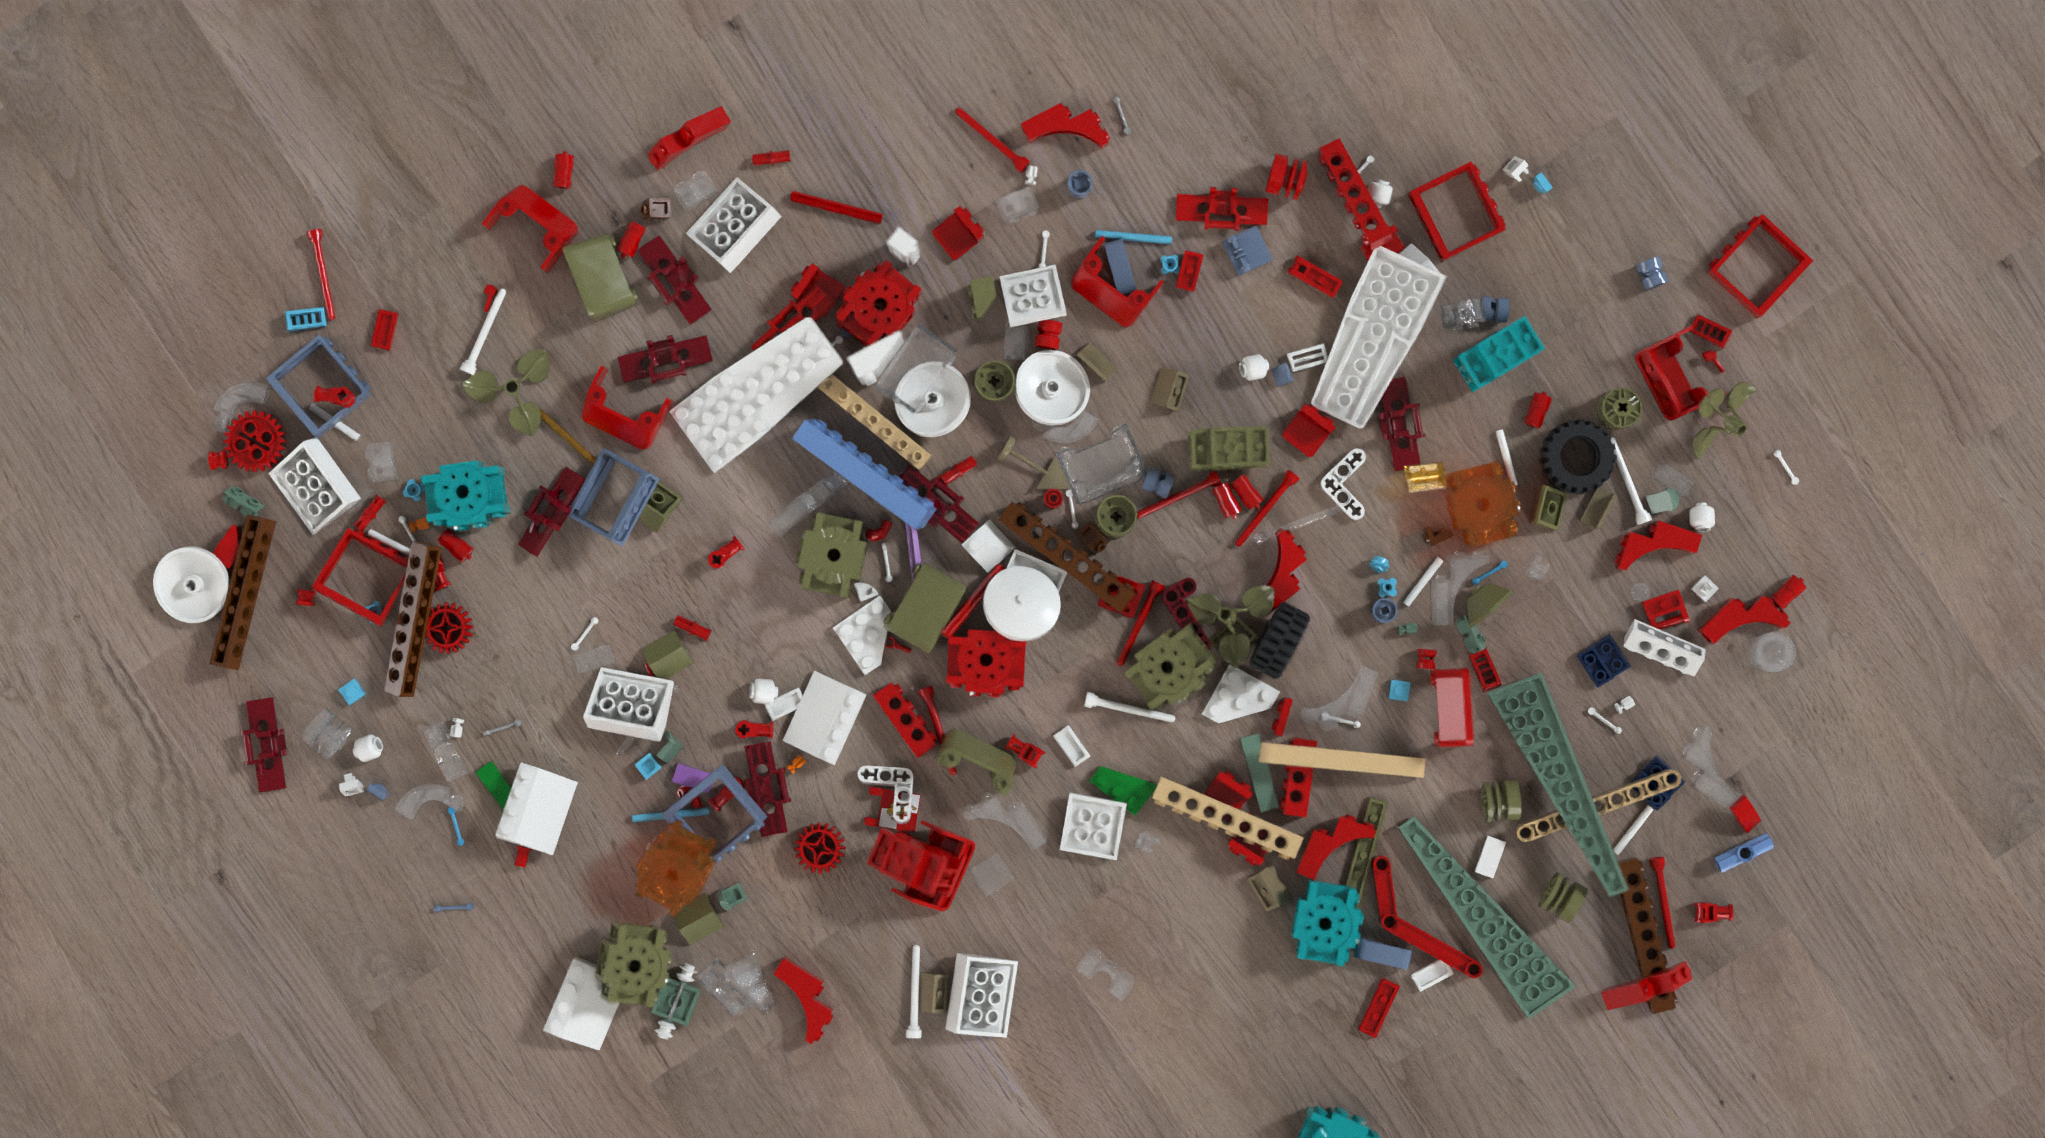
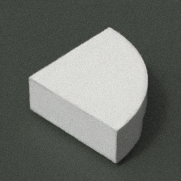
M867 583L854 584L861 602L879 595L876 589Z

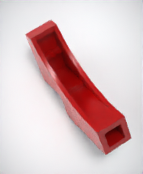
M1062 102L1021 123V128L1029 143L1048 135L1066 133L1087 138L1102 149L1108 146V140L1110 139L1106 129L1102 130L1099 125L1101 120L1097 112L1093 113L1089 109L1070 119L1072 114L1068 106L1064 107Z
M720 106L685 122L678 131L661 138L648 153L651 164L655 166L657 171L664 168L688 149L724 131L731 123V120L723 107Z
M1655 521L1648 530L1650 537L1634 532H1627L1626 535L1622 536L1620 542L1622 549L1615 557V569L1625 571L1636 559L1657 549H1677L1695 554L1698 551L1702 535L1662 521Z
M1282 528L1275 532L1278 544V558L1275 570L1266 586L1273 587L1275 590L1274 605L1271 612L1281 602L1287 601L1301 589L1297 585L1300 583L1294 574L1290 575V573L1307 561V558L1304 556L1306 552L1300 544L1297 546L1293 542L1295 537L1292 533Z
M1759 596L1746 609H1744L1745 604L1740 599L1729 598L1697 631L1710 644H1715L1732 629L1747 623H1768L1782 629L1787 628L1791 622L1788 620L1789 616L1783 610H1778L1774 606L1775 602L1769 596Z
M1346 814L1345 817L1340 816L1332 837L1329 836V831L1319 828L1318 831L1314 830L1296 873L1315 880L1322 864L1335 849L1354 839L1374 838L1377 830H1374L1375 825L1365 821L1362 825L1355 822L1357 818Z
M784 957L773 975L785 982L800 999L807 1019L805 1041L812 1045L814 1040L818 1042L824 1033L821 1031L824 1024L828 1026L834 1017L831 1014L833 1009L814 998L815 995L819 997L824 989L822 986L824 981Z
M1683 961L1651 975L1610 986L1603 990L1601 994L1607 1010L1646 1002L1655 995L1676 991L1693 979L1687 962Z

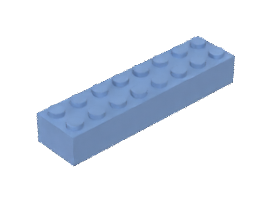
M804 420L792 438L914 529L925 527L937 510L931 500L926 497L924 499L917 495L919 492L911 486L906 487L902 484L903 480L900 477L887 473L888 469L885 466L872 462L873 458L865 452L860 453L856 450L858 447L850 441L845 442L841 439L842 435L835 430L830 431L826 428L827 424L822 420Z

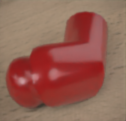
M884 519L880 528L868 529L866 537L874 542L884 539L893 523Z
M681 786L677 790V795L681 798L692 788ZM699 795L691 800L693 809L702 806Z

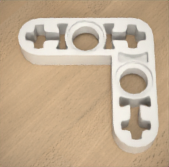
M1358 448L1350 451L1320 482L1322 490L1352 520L1362 518L1365 509L1342 483L1366 459L1364 451ZM1353 453H1360L1361 461H1355L1352 464L1355 468L1352 469L1345 460L1348 459L1350 462L1354 458ZM1340 465H1345L1348 468L1346 476L1339 475L1338 467ZM1326 479L1328 481L1332 479L1334 481L1332 485L1335 488L1338 486L1341 488L1335 492L1334 496L1331 494L1334 490L1331 487H1325ZM1340 492H1344L1348 496V500L1345 503H1340L1337 500V495ZM1351 499L1354 501L1351 505L1354 508H1360L1359 516H1353L1351 514L1353 510L1350 507L1347 510L1344 508V506L1350 503Z
M862 766L858 770V779L862 784L895 786L893 817L898 824H906L911 817L912 771L908 768ZM869 771V774L875 775L874 771H878L877 781L874 780V776H868V779H864V776H861V774ZM882 772H889L891 778L888 781L881 780L880 774ZM894 772H897V776H903V773H907V776L910 777L906 779V782H903L902 778H896L897 782H893ZM901 791L909 794L906 801L898 799V794ZM897 804L904 806V813L907 814L902 820L897 816L901 811V806H897Z

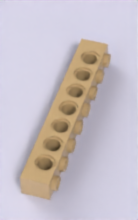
M831 374L817 387L917 470L921 471L932 457L926 450L834 375Z
M1160 776L1152 798L1155 799V804L1165 807L1166 804L1173 807L1172 811L1181 815L1183 812L1191 814L1190 819L1200 822L1201 819L1208 822L1207 826L1216 830L1219 827L1226 829V834L1235 838L1236 835L1244 837V842L1254 845V842L1261 844V849L1270 853L1272 850L1279 852V857L1289 860L1290 857L1295 859L1303 841L1302 836ZM1171 791H1176L1179 794V798L1175 802H1171L1168 799V794ZM1188 799L1196 800V807L1194 809L1186 807ZM1207 806H1211L1214 809V814L1211 817L1204 815V809ZM1230 814L1232 817L1231 823L1223 824L1221 821L1222 816ZM1248 822L1249 830L1241 832L1239 829L1240 823ZM1260 829L1267 831V837L1263 840L1257 837V832ZM1277 837L1285 839V844L1282 847H1276L1275 840Z

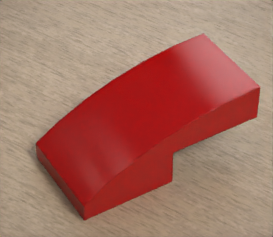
M1744 795L1729 807L1736 817L1735 820L1747 834L1761 821L1757 811Z

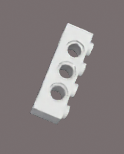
M898 227L887 241L889 251L906 266L914 265L920 258L918 242Z
M1634 619L1627 631L1623 647L1632 652L1640 653L1648 659H1654L1667 667L1675 668L1693 677L1705 660L1706 649Z

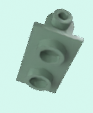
M232 486L224 491L223 500H225V503L236 510L241 505L240 513L246 517L247 514L259 516L257 512L265 508L257 499L248 496L238 487Z
M1468 614L1464 618L1463 616L1457 618L1456 625L1461 636L1466 633L1469 635L1463 639L1468 651L1474 654L1486 648V640L1484 635L1479 633L1477 629L1478 624L1471 628L1468 623Z

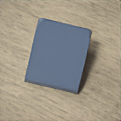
M1284 363L1272 369L1278 387L1292 382L1293 378L1288 364Z

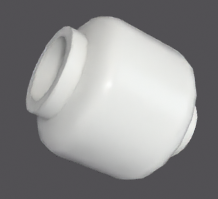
M1375 179L1374 182L1369 183L1368 191L1376 206L1382 208V205L1389 204L1393 188L1389 185L1390 182Z
M1260 354L1246 356L1239 364L1240 374L1248 381L1262 379L1266 376L1267 370H1269V363Z
M1697 503L1695 507L1690 509V526L1696 532L1710 531L1715 525L1714 509L1707 506V503Z
M758 678L754 683L750 684L749 697L752 698L754 703L771 704L774 698L778 697V687L775 686L771 679Z
M368 734L354 742L353 754L362 762H368L381 755L383 744L380 738Z

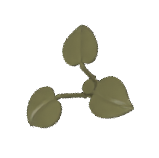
M535 350L525 354L517 364L518 372L524 376L517 380L509 379L501 387L496 388L497 379L488 371L477 372L462 382L467 394L480 403L492 402L496 396L495 391L505 390L508 395L514 396L519 406L514 407L510 411L509 422L515 430L533 436L540 426L541 413L538 406L531 401L526 402L524 405L522 404L518 396L521 391L519 383L526 380L527 377L534 383L542 382L547 378L550 372L547 350Z
M1740 382L1728 393L1729 400L1726 404L1734 416H1727L1717 408L1725 397V392L1722 389L1716 388L1712 390L1699 405V414L1704 418H1708L1715 410L1725 418V428L1710 426L1709 429L1705 427L1697 433L1692 441V450L1697 459L1700 460L1716 437L1717 430L1726 432L1729 435L1733 433L1737 437L1742 436L1746 432L1747 424L1742 421L1743 419L1738 416L1735 410L1750 395L1757 391L1754 386L1747 382Z
M1257 586L1249 589L1242 597V603L1246 606V608L1242 609L1234 608L1232 610L1226 606L1221 608V601L1216 595L1211 593L1190 598L1187 600V603L1200 624L1212 625L1216 621V616L1223 623L1227 624L1232 636H1225L1221 640L1219 652L1225 661L1236 668L1246 661L1251 650V643L1247 635H1236L1232 627V623L1235 622L1237 617L1236 613L1249 610L1250 614L1257 618L1268 615L1274 605L1275 590L1270 586Z

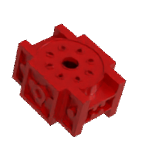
M887 259L884 263L880 262L874 268V273L868 269L865 273L862 271L856 277L854 286H848L843 292V305L836 312V325L847 331L865 348L898 331L901 332L914 317L915 308L913 305L921 296L922 289L918 285H913L892 267V264ZM874 303H883L885 310L878 311Z
M968 630V638H948L946 683H950V687L962 688V684H965V692H969V696H981V693H988V697H1000V694H1004V686H1008V690L1020 691V687H1024L1026 641L1007 640V637L997 631ZM984 653L990 654L993 658L990 666H983L980 662V657Z
M881 828L867 865L928 895L933 896L935 891L947 897H951L965 861L953 856L952 853L904 831L899 830L898 833H893Z

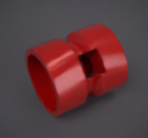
M1048 319L1038 321L1037 330L1039 334L1036 335L1034 346L1049 350H1059L1060 338H1058V335L1062 332L1063 323Z

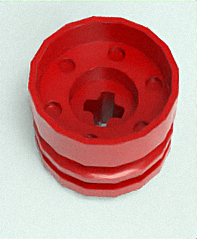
M1276 153L1265 192L1278 195L1281 188H1285V198H1288L1290 190H1293L1292 199L1297 201L1306 182L1308 161L1303 160L1301 167L1297 168V158L1293 161L1292 166H1289L1288 156Z

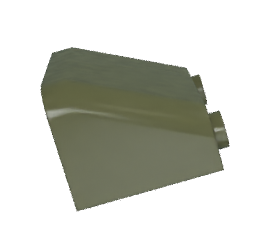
M608 233L562 248L586 310L594 322L636 306V300L639 299L636 290L631 289L628 285L615 253L616 240L613 235L610 236Z
M921 561L912 570L914 580L896 612L886 615L883 627L929 653L939 638L941 630L946 626L962 598L966 586Z
M949 730L935 755L934 761L950 768L956 766L960 758L963 757L990 770L989 777L993 779L994 790L1007 796L1012 786L1016 768L1015 758L961 730Z

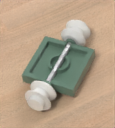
M684 963V966L679 965L682 971L681 973H676L680 981L669 977L664 989L659 990L658 1000L654 1003V1008L651 1013L665 1018V1020L658 1021L661 1026L659 1029H655V1032L658 1033V1037L666 1040L668 1037H673L670 1032L672 1029H676L672 1023L673 1021L688 1026L702 990L687 984L694 981L692 975L697 973L694 970L695 966Z

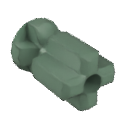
M1408 623L1405 624V627L1398 625L1399 636H1402L1403 632H1406L1407 635L1416 634L1418 632L1417 624Z

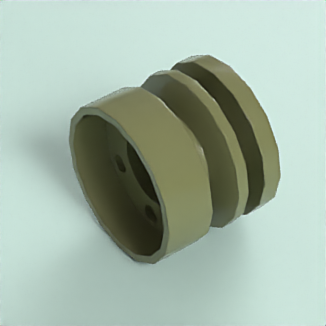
M992 360L984 363L976 371L973 378V386L981 399L988 402H998L1005 399L1012 392L1015 386V376L1013 370L1006 363ZM992 377H994L995 380H998V383L995 385V387H993L992 384L988 383V381H990Z
M1616 388L1605 393L1597 402V418L1608 429H1624L1638 421L1642 414L1643 406L1636 392L1629 388ZM1623 404L1624 411L1619 412V405Z
M1121 495L1109 496L1103 500L1095 515L1096 526L1101 534L1114 539L1127 535L1137 521L1136 506L1130 499ZM1114 513H1116L1117 517H1120L1117 523L1114 522V519L1110 518Z
M1503 780L1501 789H1499L1496 781H1492L1491 788L1489 782L1482 783L1480 801L1486 822H1492L1493 815L1495 821H1500L1501 812L1504 813L1507 821L1520 820L1521 796L1517 780Z
M1556 872L1545 885L1538 907L1543 910L1547 908L1549 913L1558 908L1556 917L1570 923L1580 910L1586 898L1588 888L1577 882H1574L1568 888L1570 878H1563L1561 873Z

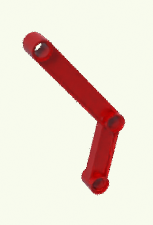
M1383 855L1375 856L1372 859L1371 865L1380 925L1385 930L1471 978L1480 977L1483 967L1478 961L1397 916L1390 860ZM1379 859H1384L1386 862L1383 869H1378L1376 866ZM1388 916L1393 917L1394 922L1391 926H1385L1384 920ZM1476 964L1477 971L1473 974L1469 973V966Z

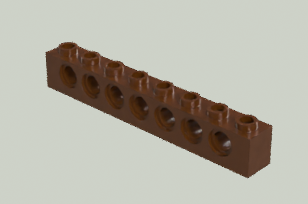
M1018 501L1017 504L1014 502L1010 503L998 521L1117 611L1123 613L1136 595L1131 585L1127 582H1124V584L1117 580L1119 576L1111 570L1106 572L1102 569L1104 565L1098 560H1090L1087 557L1088 553L1082 548H1074L1072 546L1073 542L1066 536L1061 538L1056 534L1058 530L1050 524L1045 526L1041 523L1043 519L1037 514H1029L1026 511L1028 508ZM1025 516L1027 523L1021 527L1018 523L1019 518ZM1040 527L1042 529V535L1039 538H1036L1034 536V530ZM1056 539L1057 547L1052 550L1049 548V541ZM1067 550H1070L1073 554L1072 559L1069 561L1064 559V553ZM1082 562H1086L1088 569L1082 573L1079 570V565ZM1098 573H1101L1103 576V581L1100 584H1096L1094 581V577ZM1112 585H1116L1119 589L1115 596H1112L1109 592Z
M247 514L209 664L239 670L276 525L274 520Z
M412 541L384 688V692L398 697H414L442 550V547L428 542Z
M1632 857L1617 862L1628 887V891L1620 893L1642 978L1651 975V971L1655 967H1658L1659 971L1666 969L1665 966L1668 965L1666 955L1662 954L1661 951L1663 942L1661 936L1657 935L1656 928H1658V922L1651 912L1653 903L1651 898L1647 896L1646 891L1649 890L1646 879L1643 880L1642 872H1644L1642 861ZM1633 873L1636 879L1634 883L1629 884L1627 877ZM1639 892L1640 900L1633 902L1632 895ZM1640 911L1645 913V918L1642 921L1637 920V914ZM1644 930H1649V938L1643 940L1641 936L1642 932ZM1654 949V956L1648 959L1646 956L1647 951ZM1675 992L1664 993L1661 996L1655 995L1647 1001L1649 1011L1652 1014L1676 1009L1677 997Z

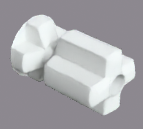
M1027 166L1026 177H1028V180L1024 184L1036 185L1033 178L1037 177V166Z
M1630 696L1622 699L1621 705L1614 704L1619 714L1622 713L1623 708L1628 710L1635 706L1634 700Z
M453 718L452 721L455 722V725L451 726L450 736L460 738L463 730L460 724L464 723V720Z

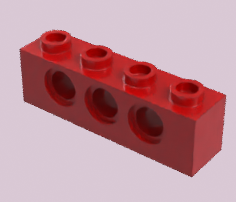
M891 682L874 694L873 697L915 756L919 758L937 745L935 742L937 738L931 730L929 732L924 727L926 722L921 715L916 716L913 712L915 707L911 701L903 698L901 694L904 692L899 684L894 685ZM892 698L900 700L901 705L898 709H893L890 706ZM905 713L910 714L912 717V721L908 725L903 724L901 721V717ZM915 729H920L923 732L921 740L913 738L912 732Z
M1293 737L1288 745L1317 748V741ZM1285 765V771L1288 774L1287 779L1283 780L1282 790L1285 791V796L1281 798L1279 806L1282 814L1307 818L1314 767ZM1299 771L1302 773L1303 779L1300 782H1295L1293 774ZM1298 791L1300 793L1299 800L1292 801L1290 799L1291 792Z

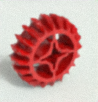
M445 602L444 608L441 604H437V610L434 607L430 608L432 615L429 614L425 638H429L426 642L427 645L434 643L431 648L432 650H436L439 647V653H443L445 649L446 654H450L452 648L453 652L457 653V646L464 649L465 646L462 642H470L466 636H473V633L468 632V629H473L474 626L468 625L472 618H465L469 612L461 613L463 610L462 606L456 609V603H452L449 607V603ZM450 612L460 619L462 625H456L452 622ZM444 613L441 624L433 626L436 618ZM447 623H449L448 626L456 627L455 629L448 630V633L444 629H439L447 626ZM462 630L459 638L451 643L454 632ZM434 632H440L443 635L445 644L437 640Z
M821 822L817 823V828L811 823L810 831L807 827H804L803 830L806 834L798 833L802 840H795V843L800 844V847H794V851H800L799 854L795 855V858L802 857L799 865L805 862L807 864L804 867L805 870L811 866V873H814L816 868H818L819 874H822V868H825V871L829 873V866L835 870L837 867L834 862L842 863L838 856H845V853L840 852V850L846 849L845 845L840 846V843L844 842L845 839L841 838L838 840L837 838L841 832L839 831L834 834L835 826L828 830L829 823H825L824 828H821ZM821 832L818 842L806 841L811 834ZM827 835L833 839L836 850L827 846ZM822 841L825 851L822 850L817 858L818 852L814 846H818ZM804 847L814 852L813 862L806 856ZM823 854L834 855L829 862L818 864Z

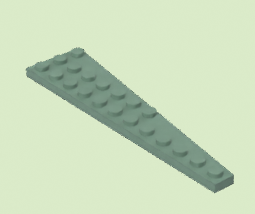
M1539 673L1488 692V696L1609 897L1628 891L1543 674Z
M1414 816L1398 826L1408 844L1527 1019H1530L1576 987Z

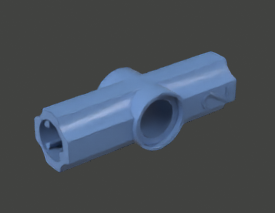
M1763 833L1743 844H1737L1734 848L1713 858L1717 868L1723 873L1743 862L1751 861L1754 857L1773 849L1774 846L1768 834ZM1742 848H1746L1748 851L1744 858L1740 856Z

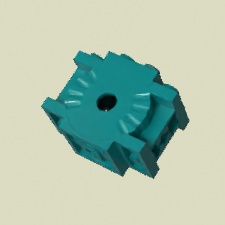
M1526 316L1452 361L1473 393L1543 351L1545 347Z
M476 460L440 465L439 474L421 476L422 484L425 487L428 514H426L427 522L433 523V526H447L453 528L454 531L469 530V526H473L476 529L487 528V524L493 523V517L503 518L506 517L505 514L511 513L510 505L507 502L504 467L499 465L485 467L484 462ZM465 488H468L469 494L464 498L463 491Z
M1308 879L1305 897L1297 896L1291 932L1292 937L1298 939L1295 954L1298 959L1332 963L1343 967L1344 962H1348L1350 951H1348L1347 947L1355 949V944L1359 945L1361 933H1359L1358 927L1363 924L1364 918L1361 909L1354 906V904L1358 905L1359 893L1355 887ZM1323 917H1328L1329 924L1325 927L1319 926V920Z
M1316 1105L1314 1108L1309 1106L1306 1119L1297 1137L1381 1138L1379 1133L1368 1127L1363 1117L1356 1114L1352 1117L1345 1109L1338 1106L1335 1109L1330 1107L1327 1113L1325 1109Z

